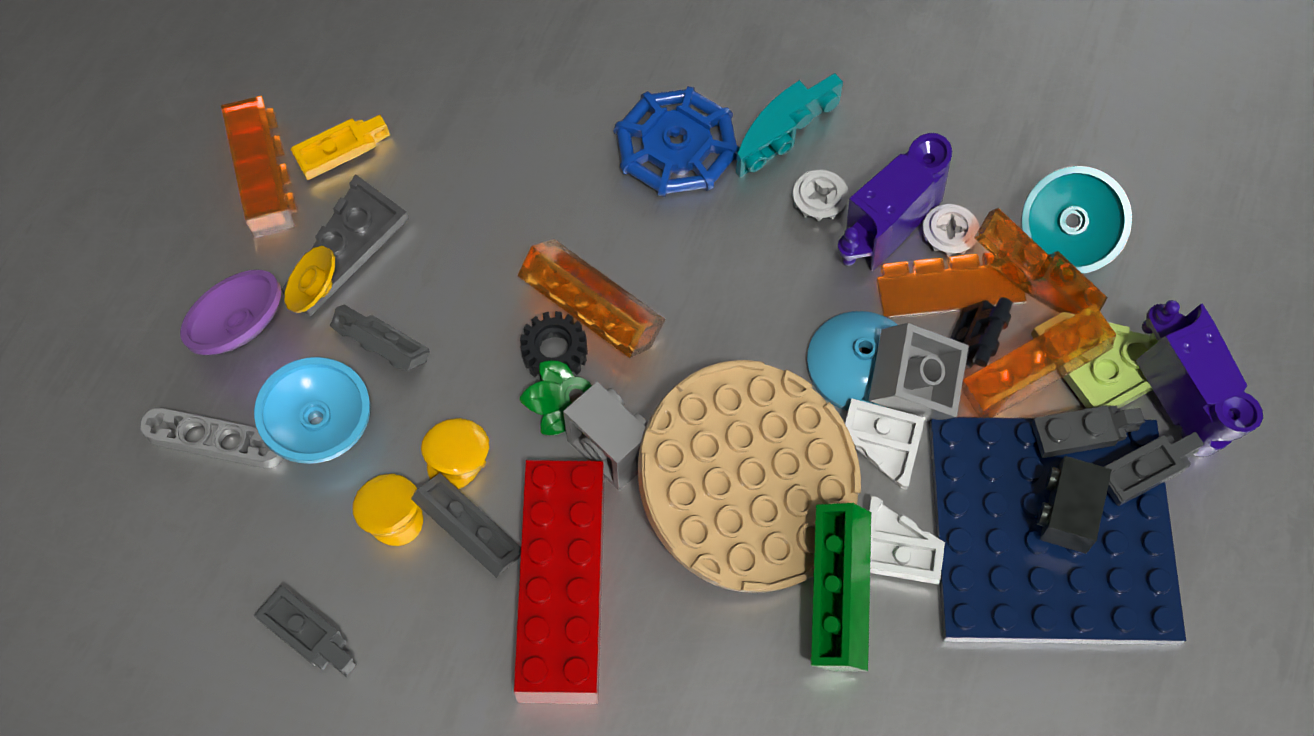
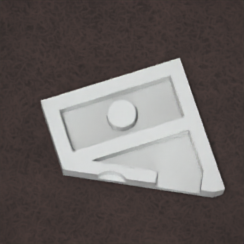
M851 399L845 425L849 430L855 449L900 488L907 490L925 417Z
M871 496L869 511L872 512L870 573L939 584L945 542L930 532H924L919 529L917 524L905 515L901 517L883 505V500Z

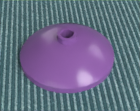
M248 270L232 275L217 283L205 292L186 314L180 330L182 342L191 352L199 355L223 354L249 343L264 330L278 309L281 298L279 282L268 271Z

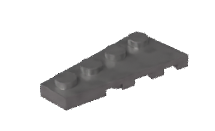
M356 174L349 183L350 189L345 197H340L333 208L334 214L326 227L322 226L315 236L317 241L311 248L312 250L315 247L325 246L331 249L335 256V270L329 293L305 311L309 316H312L409 219L404 209ZM287 282L285 283V285H284L283 288H282V292H283L284 296H285V288H286Z

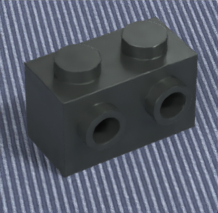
M1068 456L1063 458L1057 468L1051 467L1045 489L1051 491L1049 502L1042 503L1037 519V525L1043 526L1040 540L1087 554L1097 541L1112 469Z

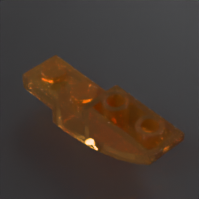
M999 208L990 211L974 238L995 257L991 266L1019 289L1059 313L1067 312L1078 315V319L1095 322L1108 297L1059 251L1048 255Z

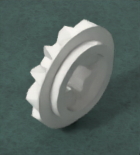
M812 170L797 179L793 187L792 196L795 208H799L803 212L804 217L809 215L815 217L819 222L821 219L828 217L833 220L838 213L844 212L849 198V191L844 180L837 174L827 170ZM815 189L821 195L827 194L826 204L820 199L813 200Z
M944 204L933 208L926 215L922 227L925 242H929L933 246L934 252L938 250L946 252L948 257L954 253H960L963 256L967 250L974 248L980 235V226L973 213L955 204ZM950 221H952L954 231L957 232L952 239H949L947 231H944Z

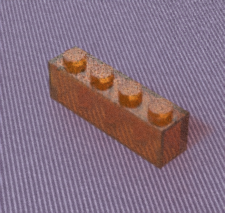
M262 96L221 105L244 216L253 237L295 228L292 214L298 213V207L293 192L287 193L286 185L292 184L287 164H281L279 158L285 155L280 135L274 136L273 129L279 128L274 108L267 109Z
M555 239L532 245L517 275L629 358L651 348L666 320Z
M1094 304L963 379V393L979 418H993L1113 349L1116 333Z

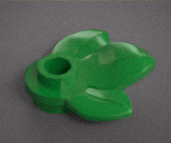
M550 360L540 362L539 369L542 381L529 386L520 396V401L525 407L537 414L543 415L541 421V433L543 435H557L565 432L563 411L573 403L569 399L570 392L573 389H580L585 393L592 386L585 378L574 376L570 368L563 362Z

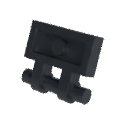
M999 298L996 307L987 300L963 308L950 339L969 345L965 370L970 369L974 364L986 367L990 357L996 355L1000 346L998 338L1002 329H1006L1011 320L1009 312L1013 303L1008 298Z

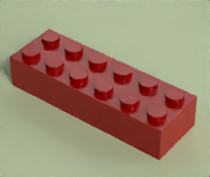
M526 460L514 694L518 703L598 704L605 487L603 461Z

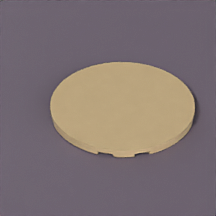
M750 360L727 361L705 367L685 378L665 395L652 413L641 440L638 457L639 490L643 507L654 532L669 553L687 570L713 585L728 590L745 593L772 592L794 586L814 576L816 505L857 504L858 494L861 493L859 460L855 445L843 419L830 402L827 403L811 388L812 384L787 369L783 371L773 366L765 365L764 362Z

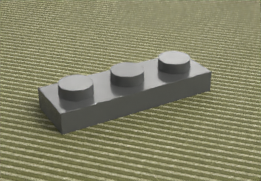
M441 473L418 488L411 498L496 578L521 556V547Z

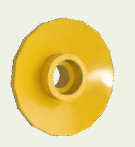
M325 246L315 247L306 253L296 264L285 288L284 301L287 309L295 313L305 312L314 306L320 298L325 297L329 293L335 270V256L331 249Z

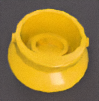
M462 418L447 419L431 428L424 436L421 445L422 455L427 463V472L430 480L441 473L457 489L463 488L473 481L481 468L485 467V459L489 451V438L484 429L475 422Z
M396 474L378 475L367 481L357 491L353 501V516L356 523L361 529L371 533L378 541L384 544L402 546L410 543L419 535L423 526L422 509L411 500L417 490L416 486L407 478Z

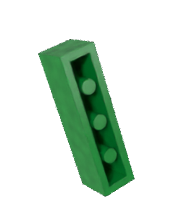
M855 503L816 505L811 666L829 671H868L872 512Z

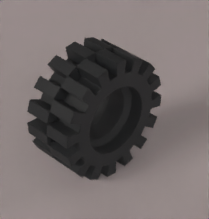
M555 311V318H550L549 312L543 313L542 321L537 316L532 318V327L526 324L523 328L524 335L521 334L520 337L523 362L526 369L529 368L530 374L533 377H536L538 374L540 375V362L554 360L563 362L572 372L578 375L581 372V365L585 366L587 361L586 355H588L585 330L582 331L581 323L579 321L574 323L573 316L567 314L565 319H562V312ZM549 338H562L568 343L566 353L559 357H546L540 351L542 342Z

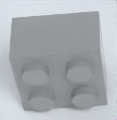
M911 323L882 329L869 401L894 410L925 417V421L928 422L931 419L957 418L969 345Z
M597 381L563 411L567 441L588 461H603L605 478L620 491L638 474L640 444L648 422L638 413L633 416L624 407L623 399L612 388L606 390Z

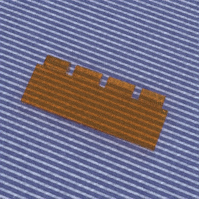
M1009 250L983 253V266H980L978 254L948 257V269L944 270L943 258L914 260V273H910L907 261L882 264V277H877V285L883 316L891 319L962 311L964 307L987 300L996 307L1001 297L1008 298L1012 301L1013 305L1025 304L1027 300L1018 262H1012Z

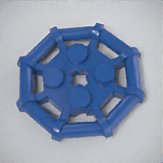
M687 86V89L654 94L647 91L641 94L639 102L622 121H618L615 124L613 130L617 135L621 156L620 169L624 174H631L658 191L659 196L666 197L668 193L698 189L706 191L713 189L716 180L733 160H737V154L740 149L737 146L734 134L732 111L728 107L722 108L696 92L695 87ZM682 103V105L676 106V110L667 111V107H660ZM693 105L694 107L708 114V116L705 117L704 115L700 114L699 112L695 111L690 107ZM647 112L652 113L643 125L637 124ZM715 126L720 128L722 141L713 139L710 133L711 128ZM683 135V142L679 144L672 143L669 138L670 136L678 137ZM632 137L642 139L643 149L636 153L633 151ZM710 153L720 154L706 170L702 162ZM649 161L663 170L662 177L641 164ZM690 170H693L697 175L691 177L670 179L672 173L677 175L687 174Z

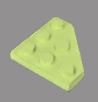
M1062 312L1040 324L1031 333V336L1087 409L1106 405L1108 407L1117 406L1120 409L1153 390L1136 362L1141 355L1158 342L1153 333L1151 335L1129 331L1130 327L1101 320L1099 323L1078 319V315Z

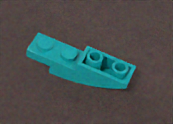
M836 73L809 89L799 80L785 89L767 105L750 126L738 151L736 174L739 177L744 176L750 171H758L768 160L776 155L786 154L795 144L797 128L802 129L806 127L814 117L823 112H830L837 107L841 100L843 81Z

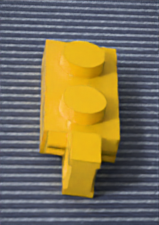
M377 115L365 122L363 120L354 121L351 118L293 146L291 151L308 181L370 151V149L376 146V143L390 136V133L381 115Z

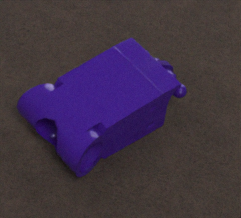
M938 133L920 135L912 142L907 153L898 155L849 198L847 227L844 235L838 241L837 248L845 265H853L856 262V258L871 256V271L873 272L919 226L929 211L939 206L943 201L952 157V147L946 137Z
M1169 300L1165 304H1156L1148 310L1146 320L1142 324V330L1146 334L1153 333L1158 342L1141 355L1136 362L1174 425L1181 426L1182 438L1196 432L1204 443V446L1200 447L1199 451L1194 455L1199 457L1211 456L1225 448L1233 440L1240 439L1259 427L1263 420V410L1259 402L1252 395L1245 393L1244 390L1248 385L1203 303L1185 316L1179 313V303L1175 300Z

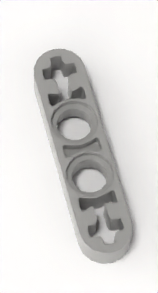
M165 408L149 410L144 414L140 422L141 432L150 443L156 446L261 468L275 467L284 459L273 451H267L265 456H263L258 448L250 446L251 438L255 446L267 447L260 437L257 427ZM164 420V422L169 428L176 430V436L172 432V430L165 428H160L158 432L155 433L152 427L154 425H160ZM195 426L205 428V434L202 439L197 442L186 441L188 430ZM238 434L241 436V441L236 448L225 450L221 447L222 440L227 435Z

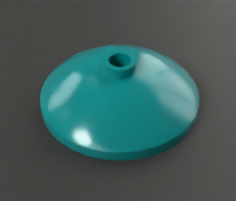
M1085 166L1065 167L1042 178L1028 194L1021 215L1023 237L1031 253L1045 266L1068 274L1089 273L1109 264L1124 248L1132 226L1131 206L1122 187L1108 174ZM1070 214H1074L1078 218V224L1073 228L1069 227L1066 223V218Z

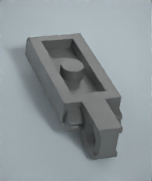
M345 304L335 309L330 327L340 335H348L358 341L365 350L376 352L388 359L392 366L409 371L427 362L430 354L429 348L373 315L365 317Z
M1106 405L1036 417L1031 424L1042 458L1115 446L1118 441L1126 439L1127 432L1138 431L1142 423H1145L1141 408L1126 409L1119 412L1117 406L1108 407Z
M1196 432L1177 442L1172 435L1159 437L1105 466V468L1112 469L1108 493L1117 506L1128 502L1182 473L1191 465L1188 457L1197 453L1198 449L1204 446V443Z
M282 585L253 615L313 666L317 665L321 670H324L330 663L347 677L357 665L353 658L342 650L347 641L341 637L340 632Z

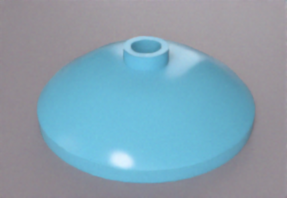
M852 311L839 314L821 325L813 335L807 352L808 374L820 395L834 406L846 411L849 410L851 399L879 405L870 402L869 396L881 330L897 326L898 324L877 313ZM866 347L870 349L871 353L864 354L860 352L859 348Z
M321 357L296 360L278 369L261 387L254 407L255 424L260 437L267 447L284 459L305 464L325 462L348 451L363 435L370 417L368 391L359 375L339 361ZM316 417L323 418L319 424H311L312 419Z

